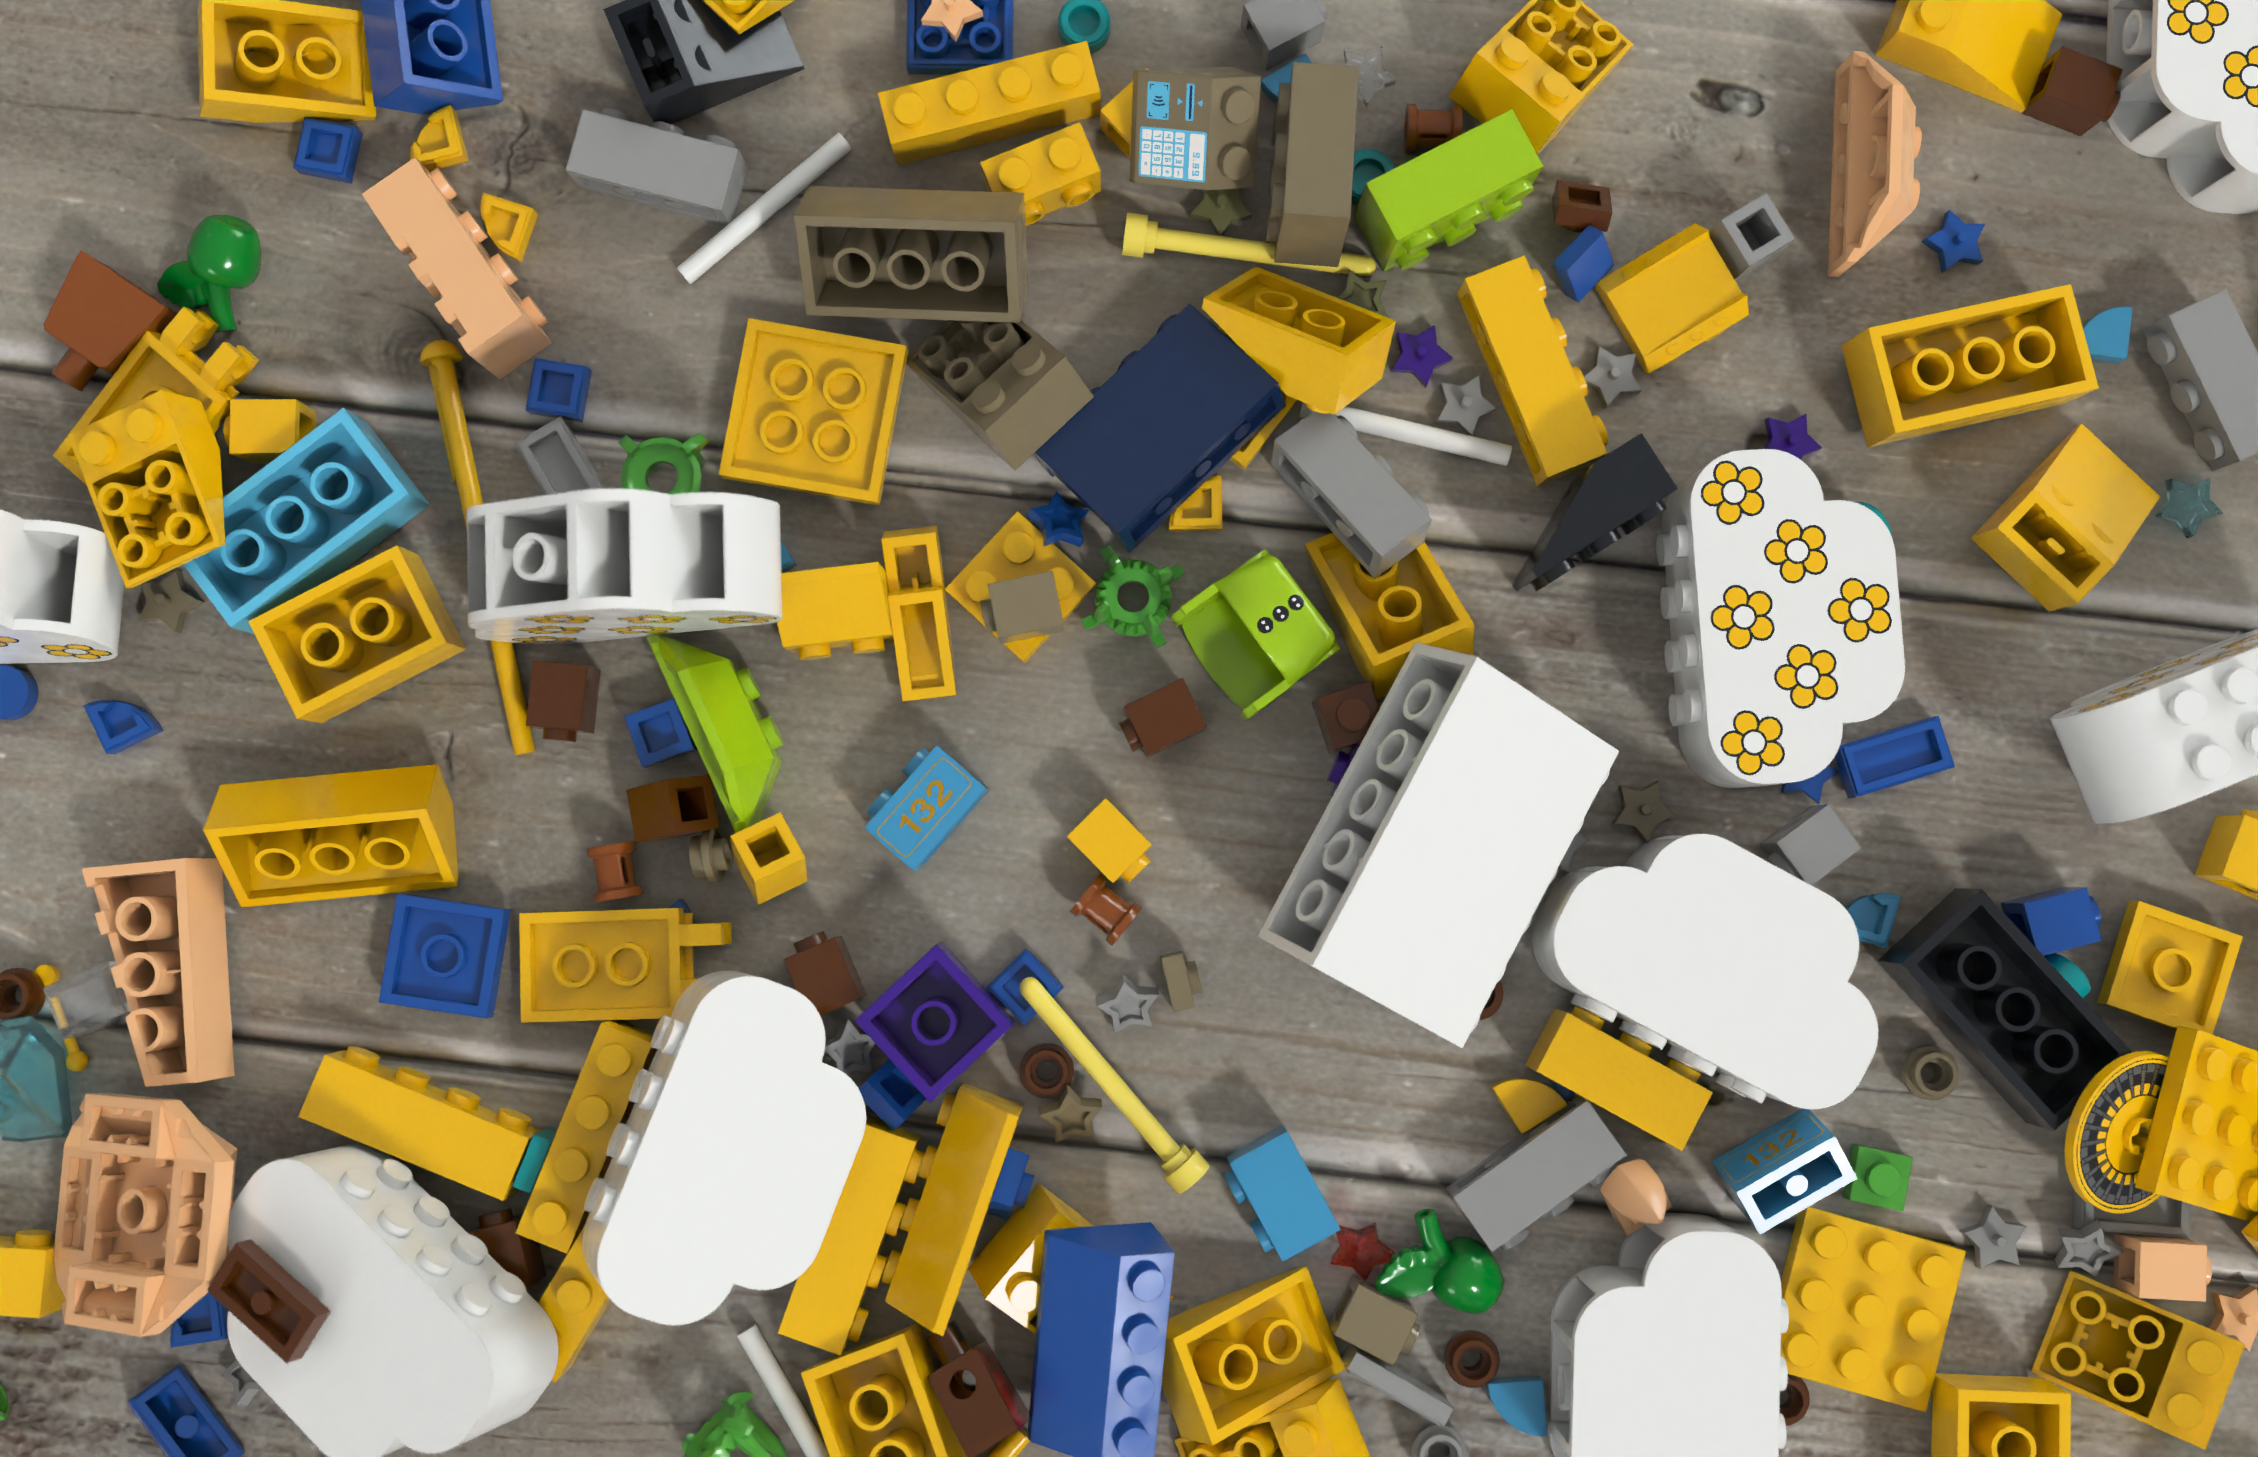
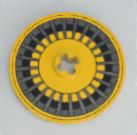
M2136 1051L2123 1055L2099 1071L2079 1097L2066 1131L2065 1165L2074 1190L2090 1205L2105 1212L2129 1213L2149 1205L2161 1196L2135 1188L2169 1057L2153 1051Z

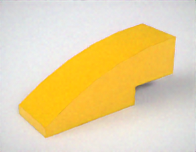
M938 526L884 531L881 541L889 590L887 597L902 701L956 695L952 641Z

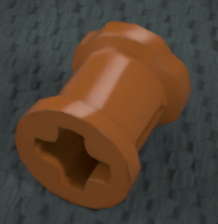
M1407 104L1404 121V152L1413 153L1415 148H1436L1461 135L1463 121L1462 106L1452 105L1450 110H1418L1416 104Z
M635 841L586 849L587 857L594 860L598 892L594 894L595 903L644 895L643 887L636 884L632 852L636 850Z
M1099 874L1070 912L1074 916L1082 914L1107 934L1106 941L1113 945L1142 907L1137 903L1132 905L1127 903L1105 885L1106 878Z

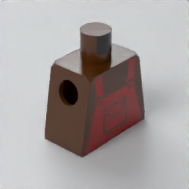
M956 1320L948 1323L943 1336L932 1333L926 1337L942 1365L940 1369L928 1375L929 1382L967 1457L977 1456L1019 1430L1028 1422L1029 1411L986 1341L971 1349ZM964 1370H968L974 1375L976 1379L975 1390L969 1389L964 1384Z

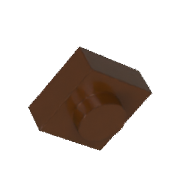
M1557 180L1552 197L1554 224L1562 225L1564 228L1577 233H1581L1589 225L1600 231L1607 232L1613 213L1610 188Z

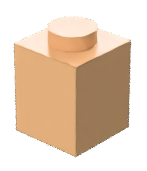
M2114 1233V1241L2121 1245L2124 1252L2114 1257V1288L2138 1298L2206 1302V1286L2210 1283L2212 1277V1266L2207 1255V1245L2187 1238Z

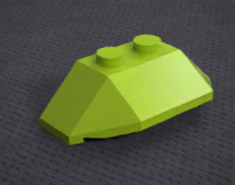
M652 634L646 637L735 833L760 822L782 764V758L777 748L783 746L784 741L771 716L763 718L754 699L761 697L762 694L749 667L740 669L739 665L730 659L661 634Z

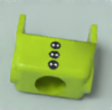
M1267 549L1252 557L1228 576L1210 585L1180 607L1170 619L1176 628L1180 625L1182 626L1184 634L1199 662L1219 688L1243 709L1240 715L1245 721L1282 696L1296 682L1341 649L1335 641L1333 631L1281 561L1272 556Z

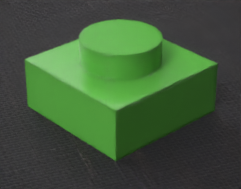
M1852 1143L1849 1164L1857 1179L1844 1186L1842 1197L1851 1201L1903 1211L1913 1157Z

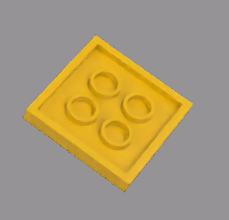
M748 318L718 475L728 480L880 506L909 352L907 346Z
M2177 1026L2135 1188L2249 1222L2258 1215L2257 1050L2197 1029Z
M1812 1206L1798 1212L1781 1277L1782 1298L1785 1299L1788 1306L1789 1325L1785 1334L1781 1333L1780 1356H1783L1786 1361L1788 1374L1926 1412L1966 1251L1952 1245Z

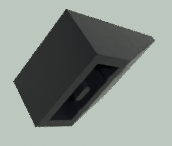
M625 0L603 9L644 107L654 122L676 123L805 69L780 10L743 33L738 34L702 0Z
M1642 433L1594 462L1570 483L1512 584L1516 592L1530 583L1537 592L1576 567L1570 559L1574 555L1577 556L1580 563H1583L1622 538L1617 528L1621 527L1624 533L1628 535L1668 509L1662 499L1678 488Z

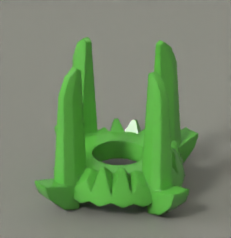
M701 433L696 434L684 443L671 438L659 437L637 444L628 435H625L618 442L628 453L621 472L623 489L652 491L648 483L649 473L651 470L657 472L658 468L656 466L665 463L674 466L678 473L676 486L666 494L696 493L700 491L701 470L705 465V459L701 455L700 450L709 443Z
M1110 545L1101 549L1100 553L1108 569L1101 575L1095 587V611L1081 620L1086 630H1090L1104 623L1109 629L1123 636L1137 637L1147 634L1157 649L1165 645L1167 642L1159 626L1166 620L1171 609L1172 592L1169 584L1185 574L1182 566L1179 563L1171 568L1168 566L1159 570L1155 565L1144 560L1129 559L1121 561L1119 555L1112 550ZM1129 582L1142 584L1149 593L1147 605L1137 612L1124 610L1119 605L1117 599L1119 589Z
M748 1391L728 1395L721 1401L724 1405L721 1410L716 1412L712 1419L707 1421L697 1431L696 1435L690 1431L681 1444L685 1454L684 1457H731L729 1451H734L736 1446L750 1457H772L761 1445L776 1457L787 1456L782 1442L746 1405L754 1396L753 1393Z

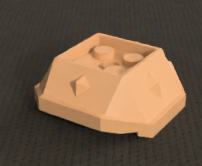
M87 1093L79 1108L82 1114L72 1125L63 1149L53 1255L57 1283L65 1297L64 1302L61 1304L64 1324L137 1337L161 1334L208 1293V1287L229 1254L227 1241L230 1211L234 1204L237 1148L204 1126L181 1100L113 1093Z

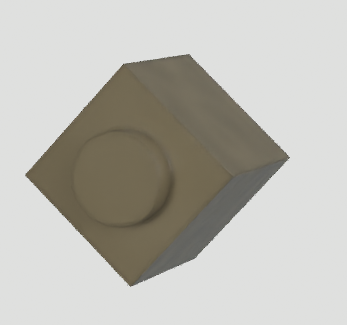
M1053 571L987 584L990 599L980 600L987 633L997 631L1001 644L1065 631Z
M1354 1274L1328 1322L1335 1336L1393 1366L1400 1353L1407 1355L1411 1351L1420 1331V1325L1416 1323L1419 1315L1410 1303L1400 1298L1380 1293L1374 1284Z

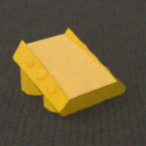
M1696 223L1609 274L1595 285L1599 296L1633 353H1637L1636 359L1646 374H1650L1656 369L1669 364L1702 342L1710 341L1721 335L1728 327L1749 315L1747 295L1742 293L1709 236V230Z

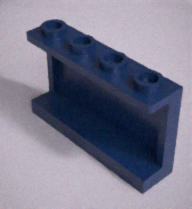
M1189 303L1179 314L1168 317L1160 325L1156 335L1144 347L1127 355L1120 363L1118 371L1101 387L1090 390L1094 398L1035 452V455L1044 470L1052 477L1056 476L1109 527L1114 538L1131 553L1286 405L1279 383Z

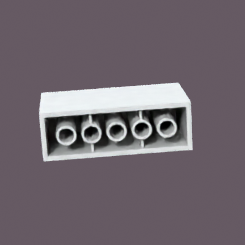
M1415 642L1257 937L1463 1048L1470 1033L1477 1026L1480 1014L1492 991L1503 977L1506 965L1520 938L1530 926L1532 916L1548 885L1556 877L1558 867L1574 836L1580 831L1584 817L1600 787L1607 780L1610 768L1619 750L1479 657Z

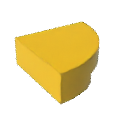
M448 105L432 113L427 118L429 122L423 127L417 140L412 143L410 160L415 157L428 171H432L437 167L440 169L469 161L457 111L451 105Z
M483 192L480 213L490 239L506 256L522 263L538 213L534 208Z
M1221 476L1210 477L1170 515L1169 532L1222 531Z
M1508 1078L1490 1085L1493 1093L1521 1134H1524L1568 1105L1555 1090L1535 1080Z

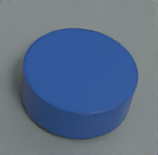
M0 665V719L17 720L23 718L36 705L38 699L37 683L33 676L24 669Z

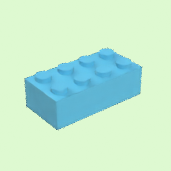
M342 408L223 497L226 545L183 565L231 628L254 634L248 622L249 620L334 578L430 504L367 421Z

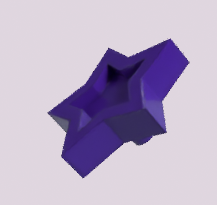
M1435 325L1418 336L1402 332L1396 333L1401 355L1391 372L1412 373L1426 388L1433 369L1452 361L1453 357L1437 345Z
M1806 414L1789 423L1769 417L1764 420L1768 442L1763 449L1781 450L1796 456L1800 460L1804 455L1822 449L1807 434Z

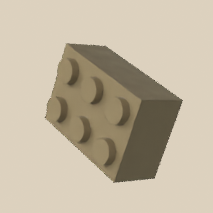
M1293 62L1290 83L1279 84L1277 111L1274 114L1272 144H1275L1274 159L1271 161L1269 192H1272L1271 205L1268 209L1266 241L1275 242L1274 262L1328 267H1338L1351 218L1359 67Z

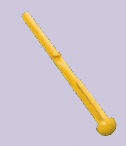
M434 340L423 348L420 364L429 368L452 481L457 483L467 530L466 510L472 506L484 503L454 363L461 361L463 355L460 349L452 342ZM490 640L514 756L536 752L532 729L530 726H526L527 705L514 644Z

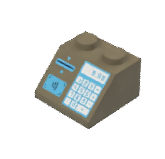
M1233 67L1133 70L1130 181L1140 184L1198 190L1254 188L1261 76Z

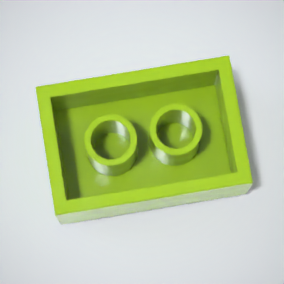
M1511 109L1367 182L1354 218L1382 271L1384 272L1396 265H1399L1401 270H1406L1429 256L1428 249L1443 241L1448 246L1456 245L1476 232L1475 225L1490 217L1497 223L1520 211L1523 208L1522 201L1534 190L1532 185L1542 170L1543 164L1514 110Z

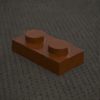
M251 1239L234 1244L207 1289L214 1298L285 1363L301 1359L331 1312Z

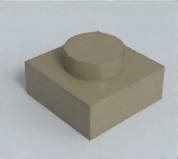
M1181 951L1160 956L1173 1012L1194 1008L1193 994L1202 993L1195 960L1185 962Z

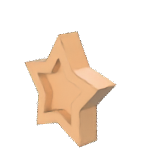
M931 0L932 3L922 17L921 22L922 25L943 27L956 42L963 25L982 17L983 11L971 0Z
M2248 1286L2233 1297L2212 1292L2217 1314L2209 1329L2223 1335H2230L2233 1339L2245 1343L2243 1350L2250 1352L2258 1332L2257 1288Z

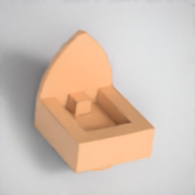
M1638 1159L1618 1165L1606 1178L1600 1189L1615 1222L1627 1237L1646 1224L1662 1223L1666 1211L1672 1207L1659 1176L1645 1160Z

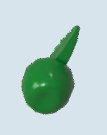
M211 215L202 220L194 230L187 247V261L175 263L167 268L159 279L157 286L159 293L163 297L169 299L172 304H178L182 308L197 309L208 305L211 318L219 325L215 333L237 330L231 307L230 288L242 289L255 282L261 268V245L256 229L245 220L228 215Z
M1424 1209L1417 1212L1414 1217L1423 1246L1404 1247L1399 1250L1398 1254H1393L1390 1261L1384 1264L1382 1273H1379L1375 1282V1288L1380 1293L1395 1298L1417 1297L1431 1290L1437 1299L1454 1309L1471 1314H1480L1487 1311L1499 1299L1505 1282L1500 1266L1493 1254L1485 1245L1472 1238L1459 1236L1446 1241L1441 1232L1435 1210Z

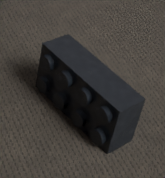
M1955 888L1877 960L2028 1124L2055 1131L2071 1116L2079 1097L2095 1075L2115 1059L2132 1053L2124 1042L1982 889Z

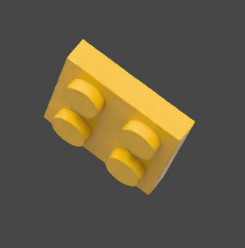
M1017 511L945 588V591L985 627L980 600L990 599L987 584L1053 571L1063 622L1092 592L1097 584L1053 543L1043 546L1042 533ZM997 631L990 632L998 639ZM1052 634L1004 643L1003 645L1025 664Z
M2129 900L2097 1003L2177 1030V1026L2180 1025L2213 1035L2243 936L2142 901Z

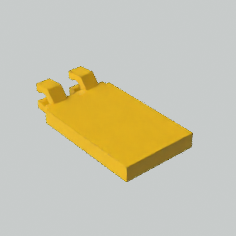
M183 307L163 330L162 334L146 331L69 434L160 390L201 400L215 434L230 414V400L235 399L239 394V391L234 386L246 380L259 359L244 346L237 345L235 348L230 343L223 342L205 363L194 352L207 345L219 325L205 312L198 310L194 313L190 308ZM67 436L52 456L86 485Z
M684 908L519 913L521 1023L661 1019L663 1015L671 1017L681 994L687 987L699 979L694 977V946L732 944V922L693 923V913H684Z

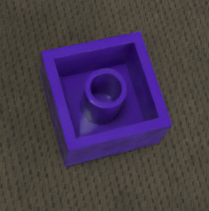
M943 942L937 943L854 1020L930 1103L1016 1022Z

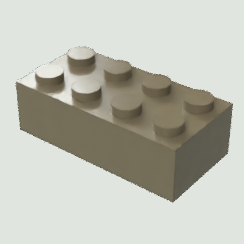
M807 187L794 214L806 315L1020 323L1029 293L1024 193Z

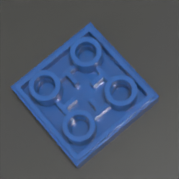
M907 0L906 68L908 74L951 75L1013 59L1014 0H971L983 11V16L965 23L956 42L943 27L922 25L921 19L931 5V0Z

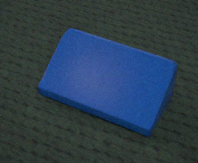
M177 1365L128 1401V1407L166 1457H239L245 1452L180 1365Z

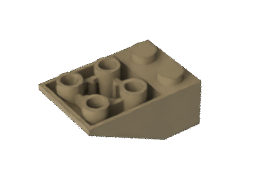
M948 320L932 336L925 339L919 348L907 358L906 364L993 452L1014 470H1017L1094 398L1067 357L1022 321L1020 323Z

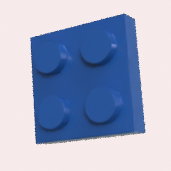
M397 894L379 1003L480 1018L493 1017L511 909L411 894Z

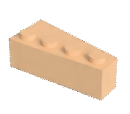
M414 157L362 193V196L394 244L404 255L410 254L413 258L408 262V265L417 279L436 299L438 297L441 298L434 304L445 321L451 324L461 336L458 341L466 353L498 379H502L552 344L542 329L549 322L529 295L521 300L511 285L518 278L499 253L491 257L483 247L481 242L488 238V236L474 216L468 210L460 214L451 202V199L458 194L438 167L429 172Z
M181 858L81 868L86 886L94 887L100 912L94 914L100 934L108 935L116 966L111 967V972L116 988L124 990L130 1009V1014L125 1019L145 1087L198 1083L235 1076L223 870L218 859Z

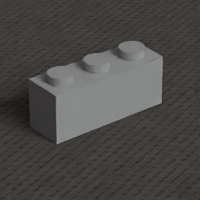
M603 108L601 114L585 109L582 110L566 166V172L579 188L726 226L734 219L748 169L739 149H736V145L725 138L706 135L704 140L686 136L682 129L669 123L657 121L653 123V127L635 123L631 116L610 108Z
M2227 289L2176 311L2143 328L2142 330L2147 338L2148 352L2151 358L2161 366L2171 387V399L2176 408L2184 413L2194 433L2195 448L2199 455L2208 462L2211 470L2215 471L2257 454L2258 352Z
M1313 411L1275 439L1271 465L1375 579L1424 543L1432 521L1427 506L1417 494L1413 492L1407 493L1393 478V472L1383 457L1376 453L1371 454L1358 440L1355 428L1345 417Z
M1574 1095L1566 1101L1568 1104L1566 1107L1524 1134L1514 1138L1445 1188L1482 1243L1491 1252L1499 1247L1505 1251L1518 1245L1529 1235L1530 1231L1527 1229L1529 1225L1543 1215L1547 1218H1553L1565 1211L1574 1202L1572 1194L1588 1183L1591 1186L1603 1183L1617 1167L1616 1163L1627 1155L1587 1099Z

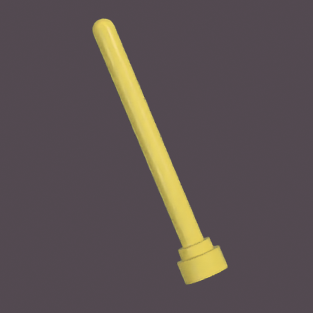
M1127 212L1122 247L1123 256L1143 258V253L1154 254L1155 249L1345 275H1348L1350 270L1360 277H1369L1376 270V262L1372 257L1344 252L1341 253L1338 267L1274 262L1275 243L1158 227V222L1148 220V215Z
M1027 977L1023 979L1019 985L1021 995L1162 1159L1160 1166L1165 1171L1163 1174L1164 1180L1176 1194H1181L1193 1186L1208 1171L1209 1163L1196 1148L1189 1150L1184 1143L1178 1145L1036 978Z

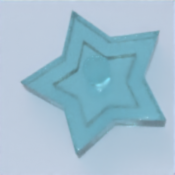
M2171 478L2165 480L2168 501L2155 517L2176 521L2186 538H2190L2195 535L2203 519L2224 513L2210 499V478L2193 485Z

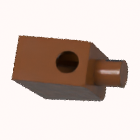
M81 250L76 256L44 322V330L69 347L51 373L82 392L98 368L114 375L147 330L162 334L163 330L178 313L104 263Z

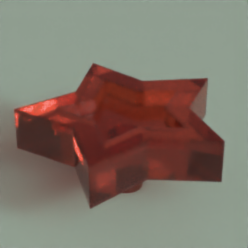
M1376 1222L1359 1230L1339 1225L1341 1230L1336 1232V1236L1340 1246L1332 1255L1331 1265L1352 1267L1366 1281L1374 1266L1390 1261L1394 1251L1378 1240Z

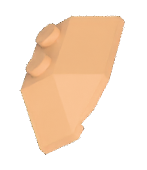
M1853 51L1835 71L1828 276L1839 277L1909 216L1916 208L1920 195L1919 180L1914 178V159L1919 153L1922 140L1921 129L1915 126L1916 106L1904 85L1863 51Z

